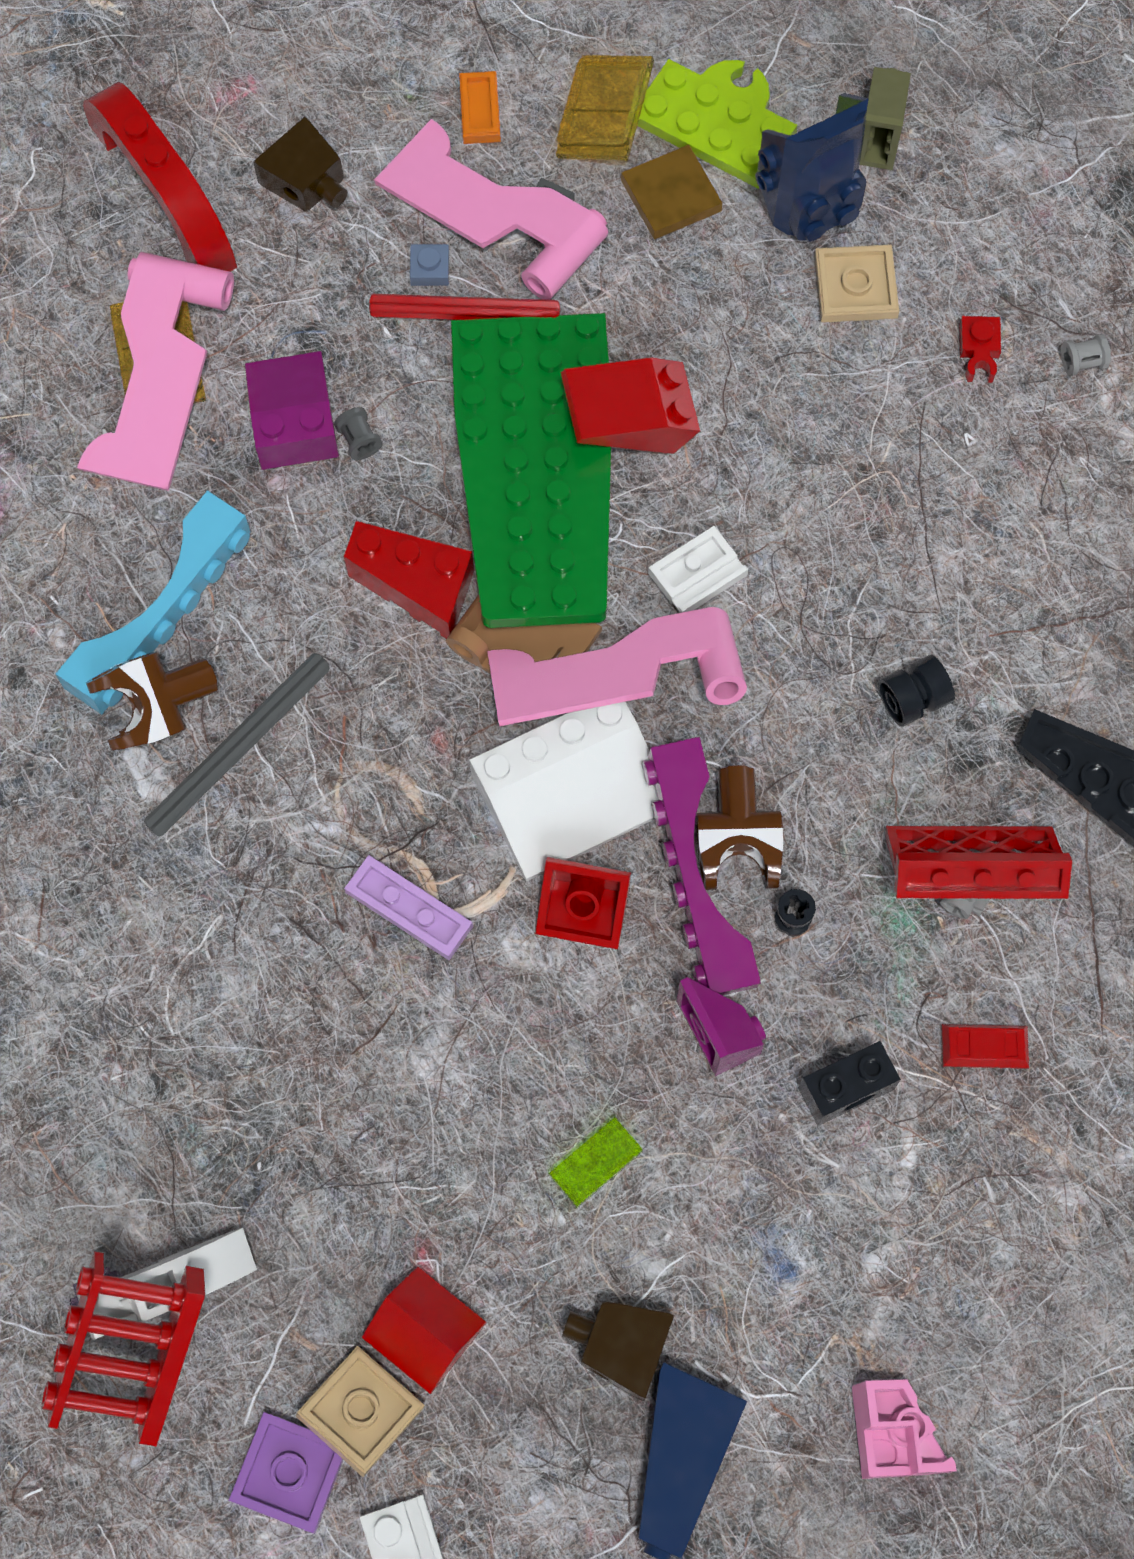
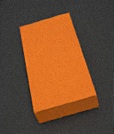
M496 71L459 73L463 144L501 142Z

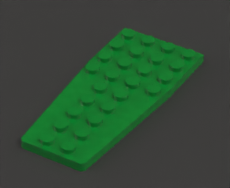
M606 314L559 315L556 318L512 317L451 320L455 425L483 624L488 628L600 623L607 616L611 447L577 443L561 372L567 368L609 363Z

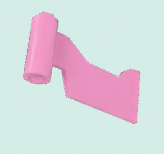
M432 119L374 179L377 186L481 248H485L517 228L543 243L545 248L521 274L526 287L543 300H550L608 236L607 222L601 213L594 209L588 210L554 189L500 186L449 157L451 154L449 137L445 130Z
M140 252L137 258L131 259L128 267V280L130 282L121 310V319L134 366L115 433L102 434L94 439L81 456L77 468L82 471L169 491L207 355L206 349L174 329L182 301L225 311L232 298L234 275L232 272Z
M717 607L657 617L649 620L611 647L534 662V659L529 654L518 650L501 649L487 651L499 726L651 697L654 695L661 664L697 657L706 697L710 702L717 705H729L740 700L747 690L729 616L723 609Z

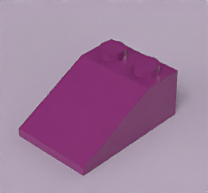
M317 351L245 363L251 422L261 469L265 470L339 457L322 352Z

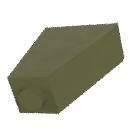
M874 67L868 95L869 100L860 165L893 170L904 121L911 73L899 71L895 68Z

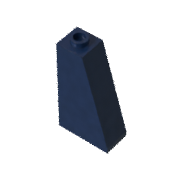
M663 1363L658 1375L638 1540L646 1543L643 1552L656 1559H670L671 1556L682 1559L747 1401L666 1363Z

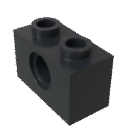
M878 1041L803 1077L798 1089L817 1126H820L893 1091L901 1079L881 1041Z

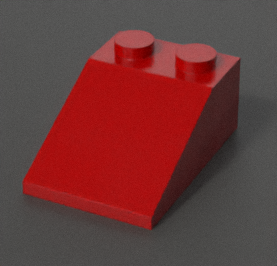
M651 357L567 368L561 372L577 443L674 454L700 432L683 362Z

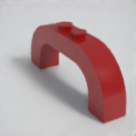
M116 82L84 100L83 107L89 126L107 151L118 146L141 177L171 222L182 246L186 261L229 272L235 270L237 264L234 253L209 200L189 168L130 89L123 83Z

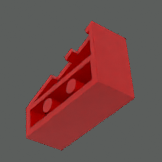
M356 521L344 554L346 569L350 578L386 601L394 602L408 611L411 617L419 622L422 620L439 631L440 635L447 639L457 625L474 573L472 551Z

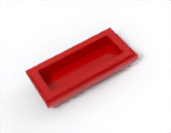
M941 1025L943 1067L1029 1069L1028 1026Z

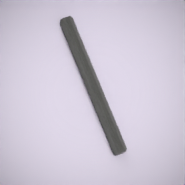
M317 653L309 656L145 818L144 822L148 829L159 837L163 836L329 672L330 667L327 661Z

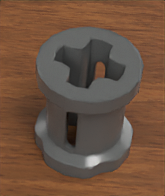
M354 407L343 412L334 422L337 432L343 434L349 444L348 452L354 460H363L379 451L383 443L380 436L372 432L367 422V412L362 407Z

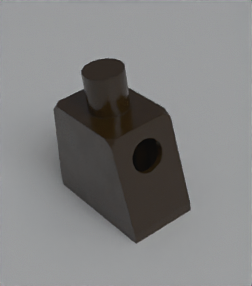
M305 116L253 161L258 183L303 211L310 210L322 199L332 208H337L347 197L348 191L340 185L344 178L340 157Z
M603 1301L596 1320L571 1311L562 1337L586 1346L581 1360V1365L633 1397L645 1401L674 1315Z

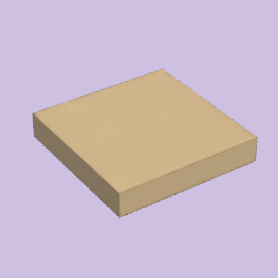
M892 245L815 249L814 257L821 322L898 319L899 304Z
M357 1346L299 1409L296 1417L356 1472L364 1477L420 1414L425 1405Z

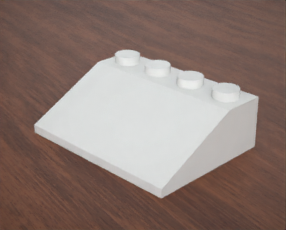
M626 702L567 713L469 760L471 776L526 882L544 873L547 857L570 861L655 819L653 802L659 801L655 785L648 786L643 768V761L649 760V749Z

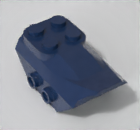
M842 93L838 97L836 114L794 135H787L769 129L762 132L761 147L758 151V171L755 177L762 191L772 225L787 235L795 236L800 241L807 240L811 242L820 238L827 230L839 224L842 226L847 225L858 217L867 183L859 166L868 98Z

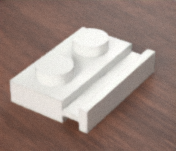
M713 526L651 565L648 574L669 602L674 604L678 613L695 610L745 578L748 574V568L741 564L737 559V554L716 527Z
M424 1495L360 1517L372 1559H444Z

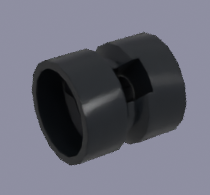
M928 655L909 664L908 672L900 669L880 678L878 681V690L884 706L891 718L900 727H904L922 718L924 709L934 712L953 703L955 700L952 681L943 664L934 655Z

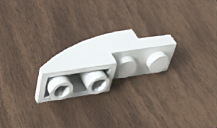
M238 1228L160 1259L158 1263L120 1278L172 1287L174 1282H181L185 1266L204 1269L205 1295L254 1272L257 1268L243 1228ZM99 1294L93 1314L144 1322L169 1310L168 1305ZM90 1333L92 1339H97L99 1337L104 1336L101 1334Z

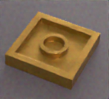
M690 145L621 172V182L654 240L722 212L723 203Z

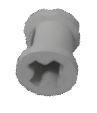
M1097 334L1092 340L1073 343L1071 340L1064 341L1061 346L1063 367L1068 376L1077 375L1079 370L1097 366L1099 369H1107L1111 363V351L1106 336L1104 334Z

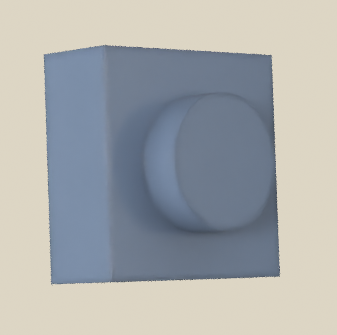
M411 244V286H449V244Z

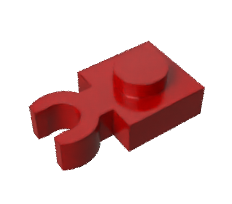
M962 316L959 323L960 358H971L965 372L967 382H973L975 370L983 369L988 374V383H992L997 372V364L994 359H999L1001 354V318Z

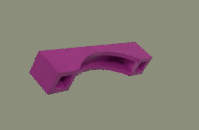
M700 737L651 747L648 754L649 760L643 761V768L648 786L655 785L659 801L653 802L657 825H665L669 840L663 842V851L667 866H675L679 881L673 883V892L678 908L685 907L689 922L683 924V933L688 949L695 948L699 964L693 966L695 981L721 995L757 988L761 984L751 941L735 930L717 910L705 890L697 867L694 848L695 817L700 797L710 778Z

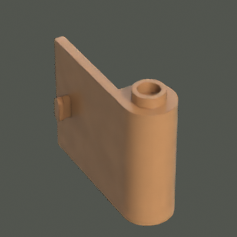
M478 594L447 637L446 643L457 655L491 674L487 651L501 649L518 650L529 654L534 659V662L554 659L556 656L559 658L588 652L602 631V626L596 623L488 628L482 621Z

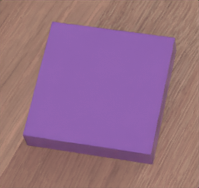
M263 1412L229 1501L315 1534L343 1459L310 1429Z

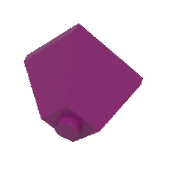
M688 977L680 981L676 1002L715 1077L762 1053L764 1047L762 1040L766 1039V1034L755 1015L749 1017L742 1005Z

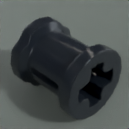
M791 889L785 892L779 899L774 916L778 930L791 937L806 933L816 911L813 897L801 889ZM789 907H794L796 912H803L801 919H796V916L792 913L787 914Z

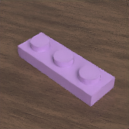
M370 855L367 856L344 888L346 894L447 960L452 958L473 928V922Z

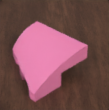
M907 1379L871 1380L852 1386L862 1479L942 1474L957 1471L954 1459L945 1456L935 1439L933 1432L936 1431V1428L929 1416L922 1413L919 1409L917 1395Z

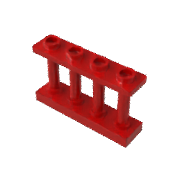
M94 1251L90 1266H82L80 1269L76 1295L81 1296L78 1306H69L64 1327V1333L69 1334L66 1344L59 1343L53 1361V1372H57L55 1382L47 1381L43 1392L41 1409L48 1410V1428L58 1429L64 1408L131 1418L132 1424H138L139 1444L157 1447L205 1298L204 1269L185 1266L181 1282H174L172 1287L104 1275V1253ZM104 1294L168 1305V1310L171 1313L168 1322L161 1321L159 1325L93 1314L98 1295ZM87 1332L155 1343L156 1349H159L156 1359L149 1358L147 1363L81 1352ZM75 1370L144 1381V1386L147 1389L144 1397L137 1396L136 1400L70 1390Z

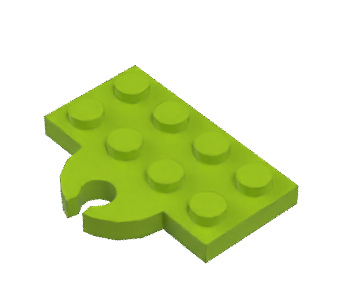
M668 59L630 113V122L679 148L690 145L696 157L759 189L755 174L758 171V151L761 147L762 132L769 129L787 135L797 133V124L767 109L770 99L769 83L758 68L752 73V83L749 86L738 87L732 83L734 79L741 77L744 72L745 61L723 60L711 65L700 75Z

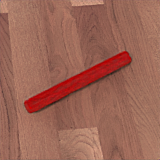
M372 294L369 300V310L373 317L450 320L512 317L556 318L560 315V303L557 300Z

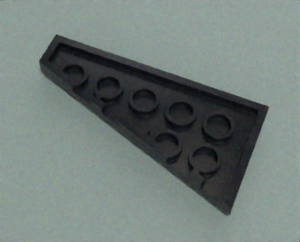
M1034 709L1017 750L1134 847V750Z

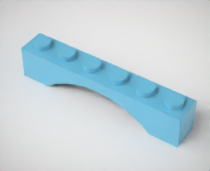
M207 490L183 519V540L179 560L170 581L160 596L143 614L123 628L103 637L81 642L56 672V676L63 688L101 715L109 706L116 705L123 696L122 692L109 689L90 694L86 682L115 665L154 652L159 644H165L172 637L176 623L185 613L189 614L195 609L199 603L200 594L207 585L215 583L221 577L225 569V563L234 552H241L248 543L251 532L246 516Z

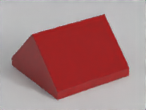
M547 857L535 934L618 950L630 891L631 872Z
M417 1267L386 1296L361 1338L431 1395L487 1322L422 1269Z

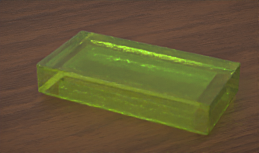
M614 1117L549 1172V1177L572 1204L579 1208L642 1154L643 1149Z

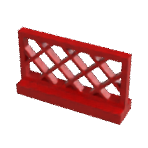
M886 826L885 838L895 874L894 891L896 898H1069L1072 858L1070 853L1062 852L1052 826ZM948 841H955V842H957V843L952 844V843H950V842H948ZM989 841H997V842H999V843L994 844V843L989 842ZM1031 841H1043V842H1041L1040 844H1036V843L1031 842ZM928 849H933V850L938 851V852H930V851H927V850H928ZM970 849H975V850H977V851H979V852H981V853H974V852L969 851V850H970ZM1012 849H1016L1024 853H1016L1012 851Z

